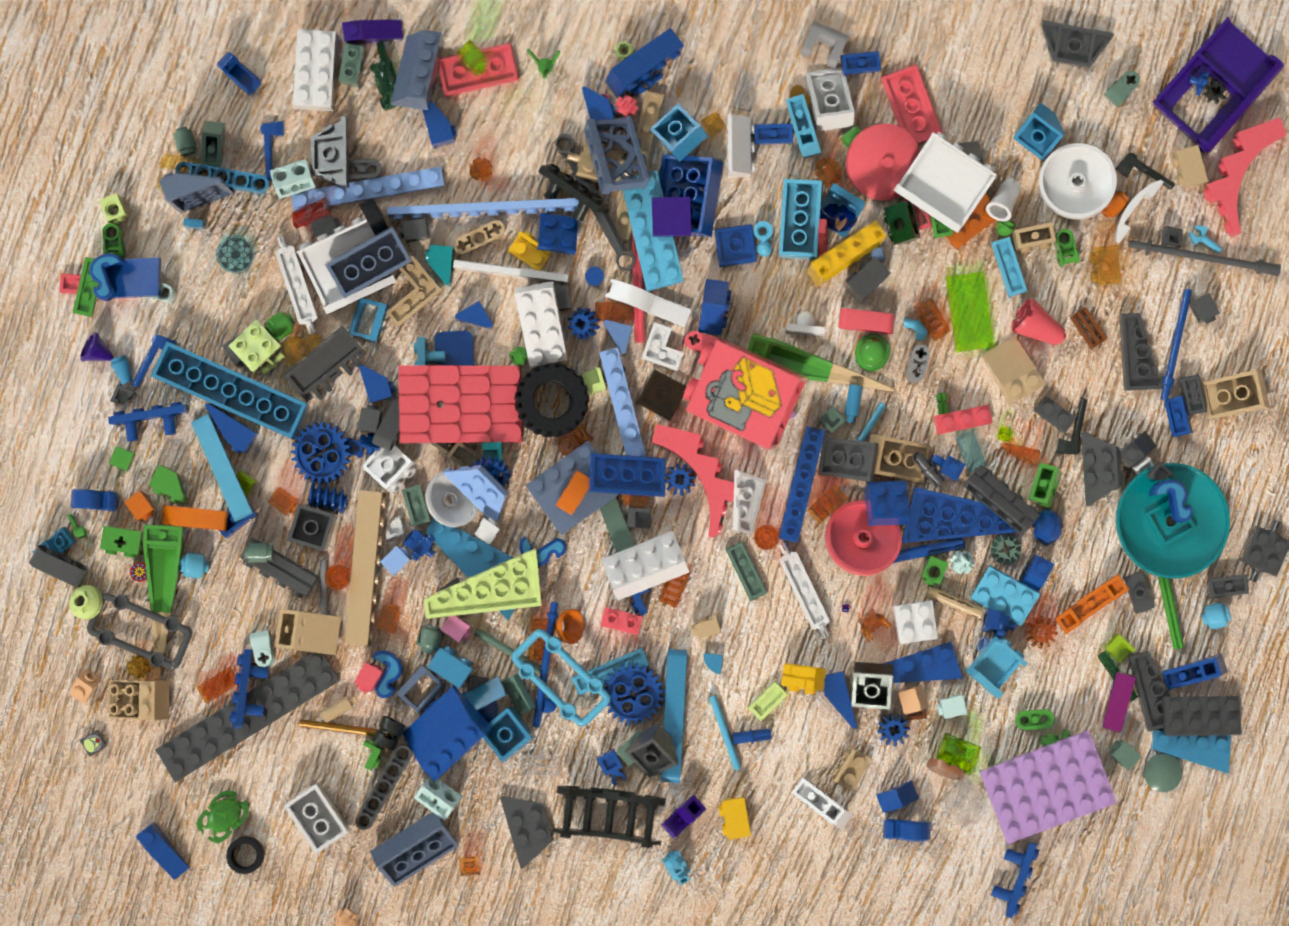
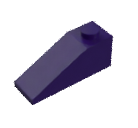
M356 20L342 22L344 42L347 44L359 45L403 39L401 20Z

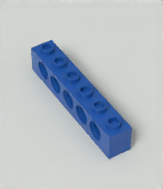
M809 426L805 427L778 539L798 543L825 430Z

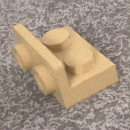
M851 747L850 750L846 749L841 758L844 761L841 766L837 765L832 773V776H834L832 780L853 792L872 758Z

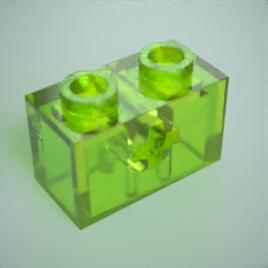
M471 40L456 52L459 61L473 77L477 74L480 76L487 70L486 56Z
M945 733L938 745L935 759L946 761L948 765H955L961 768L964 773L971 775L978 763L981 747Z

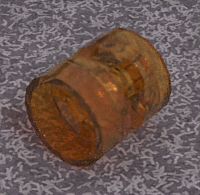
M763 525L754 532V543L762 550L772 549L779 542V533L773 526Z
M334 565L327 569L325 582L330 588L342 590L350 586L351 570L348 567Z

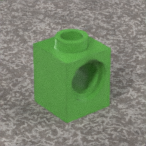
M929 556L920 577L924 578V583L934 586L935 583L940 584L949 563ZM932 566L938 568L939 573L936 577H931L929 574V569Z

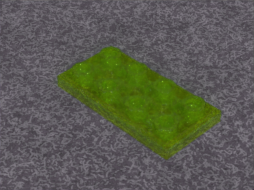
M984 272L945 277L955 353L994 348Z

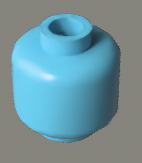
M187 553L185 557L181 558L180 572H183L185 577L201 579L204 573H208L209 561L205 560L203 554Z
M1221 602L1205 606V613L1201 614L1204 625L1208 624L1212 630L1227 627L1229 621H1231L1228 606H1224Z

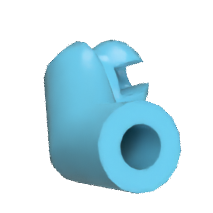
M904 318L903 327L914 329L917 340H925L928 331L923 323L919 320Z

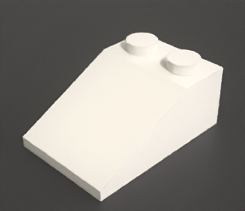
M842 68L807 72L806 79L816 132L854 126L855 111L846 76L843 75Z

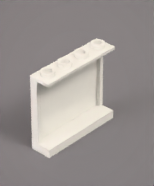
M939 131L937 134L932 132L931 137L900 183L896 185L894 191L956 233H959L997 177V174L994 173L996 169L987 163L983 166L978 162L980 159L972 153L968 156L962 152L963 147L955 142L953 145L946 141L948 137Z
M356 218L351 221L352 225L348 227L341 225L333 229L335 233L329 236L327 233L316 237L317 241L311 244L307 241L299 245L300 249L296 251L320 297L326 314L396 282L392 272L344 299L325 266L327 261L375 235L366 218Z

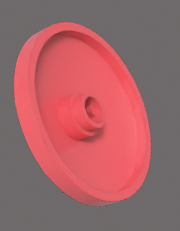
M886 123L871 125L859 132L848 148L846 155L847 175L854 188L868 198L881 201L896 199L901 195L896 193L894 188L900 183L920 153V149L913 136L897 125Z
M858 500L842 505L833 513L825 529V544L833 561L843 570L859 576H871L885 571L893 564L901 549L902 535L899 525L868 526L865 500Z

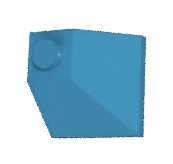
M1040 102L1013 139L1044 161L1064 136L1065 132L1057 115Z

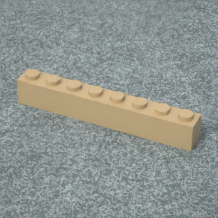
M359 490L345 644L370 646V642L374 640V631H371L372 623H375L376 612L373 611V605L377 604L378 592H375V584H379L380 574L377 573V565L381 564V554H378L379 546L383 544V535H380L381 527H384L385 516H382V508H386L387 497L384 496L383 492Z

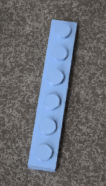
M618 347L599 352L625 453L627 456L646 457Z

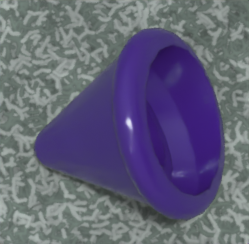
M97 332L90 335L80 355L82 362L111 361V359H114V355Z

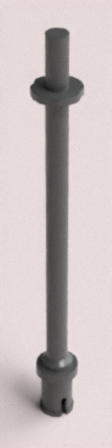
M1148 238L1147 243L1129 240L1128 247L1145 250V255L1147 256L1150 254V251L1253 269L1259 275L1264 273L1279 276L1281 269L1280 264L1264 262L1263 259L1252 262L1152 244V239Z

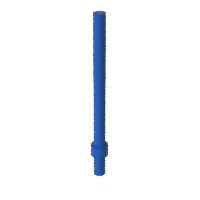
M1184 289L1167 371L1162 380L1163 389L1160 400L1168 401L1170 389L1173 387L1175 380L1173 375L1192 293L1190 289Z

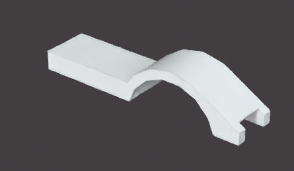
M611 279L612 287L609 294H605L606 298L631 305L650 315L685 328L692 309L658 297L636 286Z

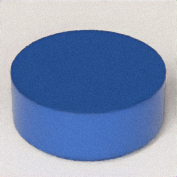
M590 267L585 273L586 282L591 286H599L604 280L603 271L599 267Z

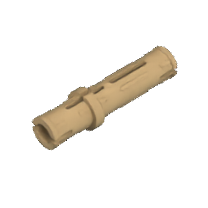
M931 585L925 596L957 609L961 614L964 612L977 619L981 617L984 609L968 602V599H960Z

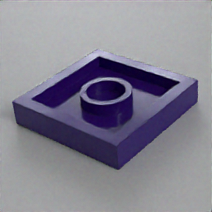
M690 197L651 199L653 237L691 236Z

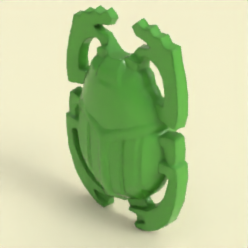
M227 790L218 794L208 806V809L211 811L204 810L196 822L198 831L201 834H204L202 828L212 830L213 837H208V840H211V842L220 844L232 834V831L229 830L230 827L232 830H235L245 821L249 813L248 803L245 800L238 802L235 797V791ZM229 797V798H227V799H222V800L216 802V800H218L219 798ZM241 809H243L242 818H241L240 821H238L239 818H240V814H241L240 811H241ZM205 816L208 817L206 826L202 823ZM226 832L222 837L216 836L217 833Z

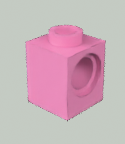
M456 615L449 616L440 629L458 642H461L462 639L466 641L472 633L469 630L471 626Z

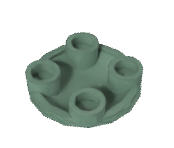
M1159 753L1148 760L1143 776L1152 789L1158 792H1168L1174 790L1179 785L1182 779V768L1175 757Z

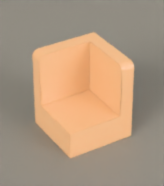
M923 685L898 692L904 714L928 708Z

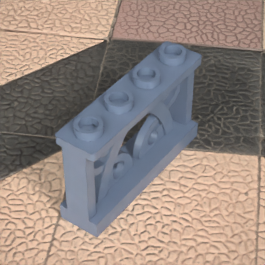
M631 116L598 121L588 119L586 121L584 133L602 195L609 194L612 191L637 188L646 189L648 182L651 180L650 171L646 169L645 154L641 152V140L636 135V123L632 121ZM623 128L626 135H621V130L617 132V135H613V130ZM601 130H609V133L602 132ZM608 141L609 145L607 147H603L601 143L606 144ZM613 144L629 154L621 166L614 159L604 155L611 150ZM607 164H612L613 167L610 169ZM631 171H637L638 178L630 179L624 173L626 172L629 176L634 177ZM620 176L623 179L618 181H612Z

